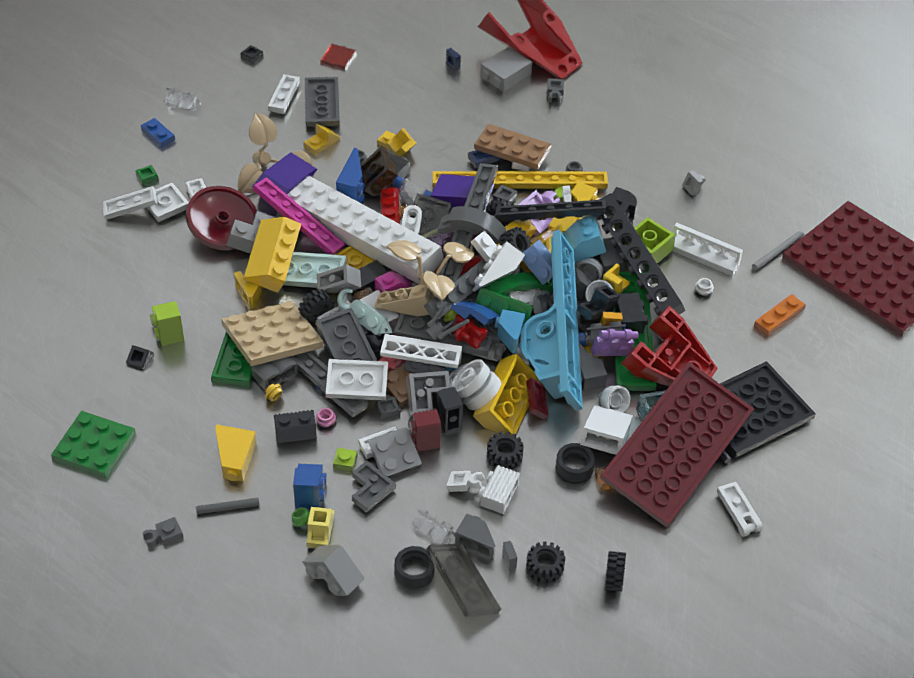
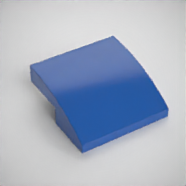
M461 301L452 304L450 307L464 319L475 317L484 325L495 322L497 316H500L493 310L470 301Z

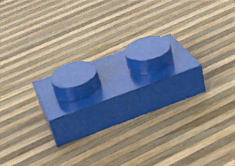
M156 118L141 125V130L161 148L175 141V135Z

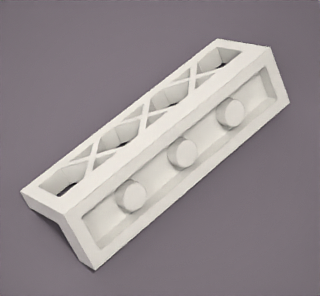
M675 224L673 233L676 235L673 252L733 276L740 265L742 249L682 224ZM678 232H684L687 237L679 235ZM695 238L701 239L703 243H698ZM711 245L717 246L720 250H715ZM728 252L737 254L736 258L730 256Z
M385 334L380 356L458 368L462 358V346Z

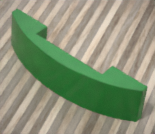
M522 272L507 275L484 288L509 297L510 292L540 289L541 291L545 290L552 293L553 283L551 280H548L542 285L532 272Z

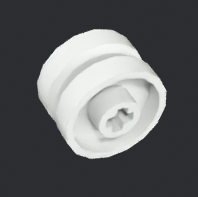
M477 359L465 365L455 375L450 388H456L459 397L462 398L461 401L469 410H476L493 399L501 386V380L493 371H490L489 367L482 360Z

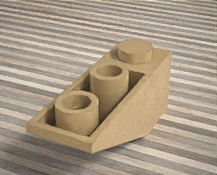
M417 285L405 289L400 288L394 291L379 293L374 306L375 308L416 317L429 315L424 305L436 295L426 285Z

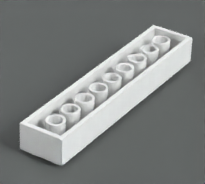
M308 176L287 194L345 244L352 246L354 249L377 260L417 284L421 280L418 278V260L404 261L398 258L386 248L389 243L406 240L416 244L421 249L419 255L422 261V273L426 271L434 272L444 260L440 245L311 176Z

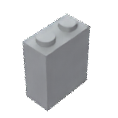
M507 47L481 63L480 77L505 92L531 75L532 62L515 50Z

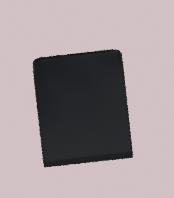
M132 345L126 364L144 369L154 352Z

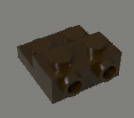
M384 146L379 147L361 164L362 183L365 184L364 191L372 196L381 194L382 189L386 185L392 184L398 176L396 165L390 161L388 150Z

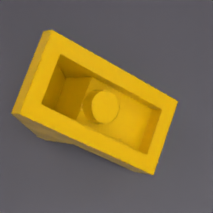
M316 124V134L304 141L303 146L312 154L317 155L339 141L340 136L330 129Z
M241 271L234 273L235 287L249 310H253L263 293V287L244 280V275Z

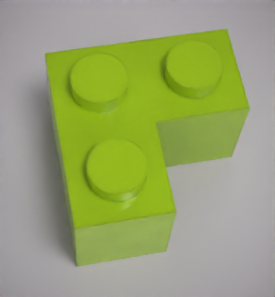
M172 301L152 306L153 314H150L152 326H156L154 334L156 339H160L161 345L165 346L184 341L181 315L177 302Z

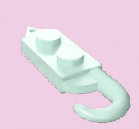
M345 288L340 291L337 303L341 310L352 307L358 322L375 335L381 336V334L393 333L388 323L389 319L362 300H354L350 306L347 305L343 299L344 295L352 293L353 290Z

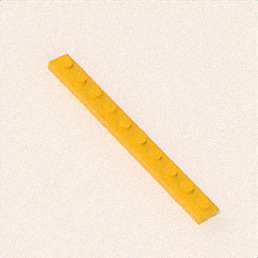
M432 171L433 188H435L440 174L476 176L477 171ZM498 171L493 189H499L501 185L511 189H556L560 186H570V189H574L578 182L597 189H607L608 179L607 172Z

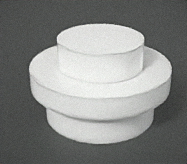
M701 278L696 282L695 290L697 293L709 295L713 292L714 286L710 279Z

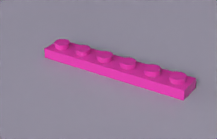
M267 177L254 185L253 191L284 217L301 223L300 231L326 253L335 255L344 249L345 243Z

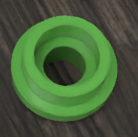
M306 508L296 509L291 515L293 525L306 526L310 511Z

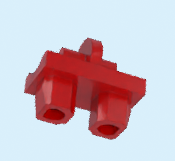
M457 314L454 326L466 319ZM468 318L469 323L453 331L455 333L454 337L457 341L464 340L473 348L478 349L480 348L481 341L486 339L488 330L484 327H477L474 320Z

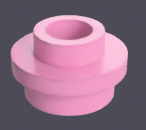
M322 408L316 414V422L322 427H329L335 423V413L329 408Z

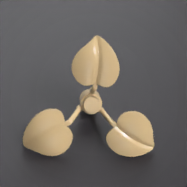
M259 113L254 114L249 127V137L254 144L263 145V147L253 154L252 160L254 163L246 164L239 174L238 191L242 193H256L253 191L252 186L263 173L260 171L262 169L261 165H267L269 162L277 163L279 161L271 159L269 153L264 151L268 146V142H273L277 138L276 125L270 118ZM303 151L293 152V154L314 166L307 153Z
M398 240L386 246L395 256L404 261H414L417 259L418 278L421 279L419 285H426L441 301L455 287L451 279L439 275L448 259L452 257L458 263H465L474 257V252L466 246L456 242H449L443 248L444 252L448 255L437 272L426 271L422 273V261L419 255L421 249L416 244L406 240Z

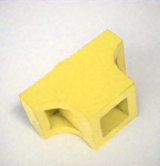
M311 507L308 519L307 548L329 545L335 515L334 510Z

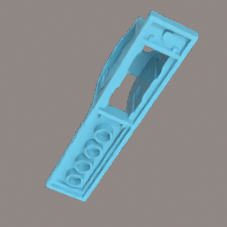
M557 230L553 231V237H551L554 304L546 312L534 315L526 321L521 331L519 348L528 362L533 365L536 376L554 399L565 397L567 403L577 411L583 409L578 316L576 311L574 250L562 232Z

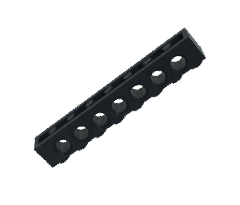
M612 193L601 198L600 200L606 199V214L598 216L596 219L597 221H602L601 227L605 234L609 233L611 235L610 241L614 248L618 247L620 249L618 254L623 262L627 260L629 264L627 268L632 276H637L636 282L640 289L644 288L646 290L645 296L649 303L655 304L654 311L657 316L668 306L673 308L678 314L685 312L682 301ZM655 283L658 284V285L655 286V287H651V285H653V284H655ZM664 297L667 298L665 301H660Z

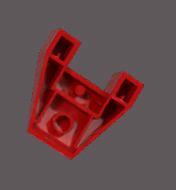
M670 306L660 313L649 327L663 339L655 352L649 349L643 342H640L621 363L636 377L667 386L672 384L688 362L695 365L711 378L718 369L684 318Z

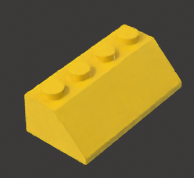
M286 217L261 220L243 279L278 293L286 280L301 223Z
M518 354L499 361L494 373L501 380V386L493 399L483 407L476 409L473 417L485 429L497 433L503 432V435H506V432H510V436L513 433L516 434L529 406L526 381L532 378L540 382L534 371Z

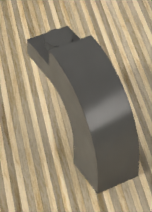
M465 206L453 207L449 215H444L441 218L437 229L441 234L463 230L476 236L485 230L495 244L501 243L499 240L502 237L501 234L506 231L505 227L492 215L482 210Z

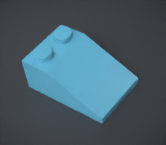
M585 216L577 220L563 233L574 250V263L606 252L602 231L595 216Z

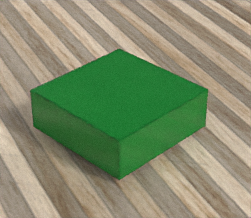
M152 165L135 170L142 186L159 180L158 174Z

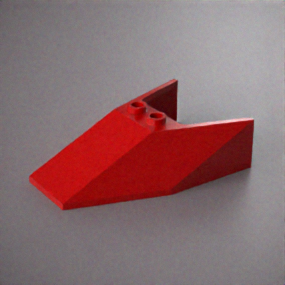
M517 0L530 25V28L522 34L515 33L511 36L490 12L486 14L478 28L505 46L515 50L533 64L559 79H564L583 64L561 19L544 0Z

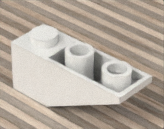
M508 242L502 246L498 245L492 253L495 255L492 260L489 259L484 265V273L479 274L473 283L476 285L472 290L475 292L511 274L516 270L525 255Z

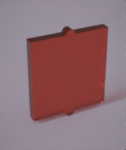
M331 44L320 60V63L346 69L356 54V50L346 46Z

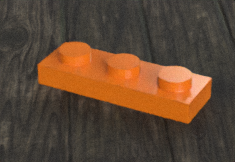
M791 294L755 320L754 326L769 336L803 311L806 304Z

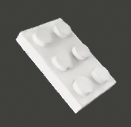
M329 359L326 398L386 400L388 362Z

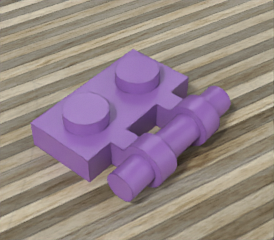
M607 329L606 331H600L599 337H596L591 348L592 355L627 356L634 345L633 339H638V331H631V329H624L623 331Z

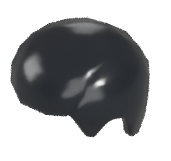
M372 332L366 333L365 336L373 352H380L385 334L376 336Z

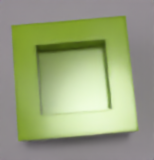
M337 448L333 468L353 472L358 456L357 451Z

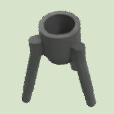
M444 302L432 320L427 323L429 328L425 331L434 342L439 339L441 340L446 335L469 323V320L466 319L451 327L455 324L456 319H453L445 326H442L439 322L435 324L448 305V302Z

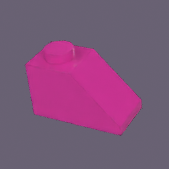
M390 271L375 278V291L379 290L382 293L400 288H410L413 283L407 277Z

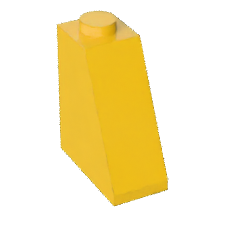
M216 424L215 430L223 478L230 481L243 482L257 445L256 431Z

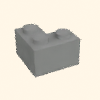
M257 211L252 225L235 219L226 246L251 254L260 221L274 217Z
M449 371L409 374L406 377L410 417L413 416L414 412L433 410L431 395H437L439 390L450 388Z
M320 545L302 561L306 567L307 574L314 579H325L329 584V590L336 596H348L365 579L342 545Z

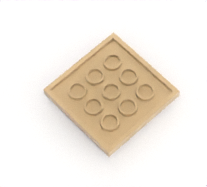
M292 301L222 318V326L250 366L323 348V340L310 323L299 313L300 311Z

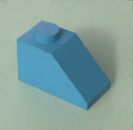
M503 309L501 316H497L495 328H498L497 336L512 353L516 354L525 322V314Z

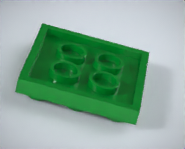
M81 410L52 452L51 458L54 461L107 478L136 434L135 428Z

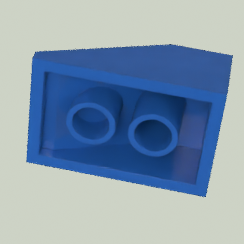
M354 148L336 181V190L364 204L365 196H363L365 184L362 183L358 148Z

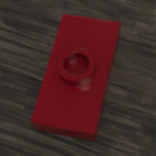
M530 378L526 381L530 413L544 420L549 417L545 387L540 382Z

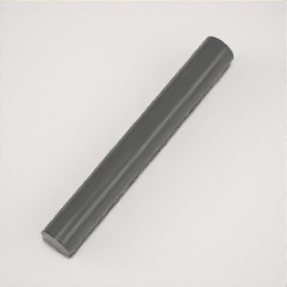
M259 497L196 506L197 514L260 506Z

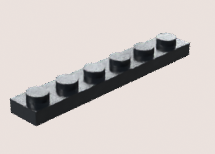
M606 199L496 207L495 216L501 222H510L511 220L527 221L529 219L545 220L547 218L563 219L573 216L580 218L589 215L598 217L606 214Z

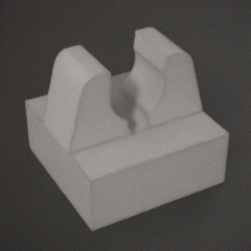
M688 171L682 186L692 196H695L702 189V184L706 179L694 171Z

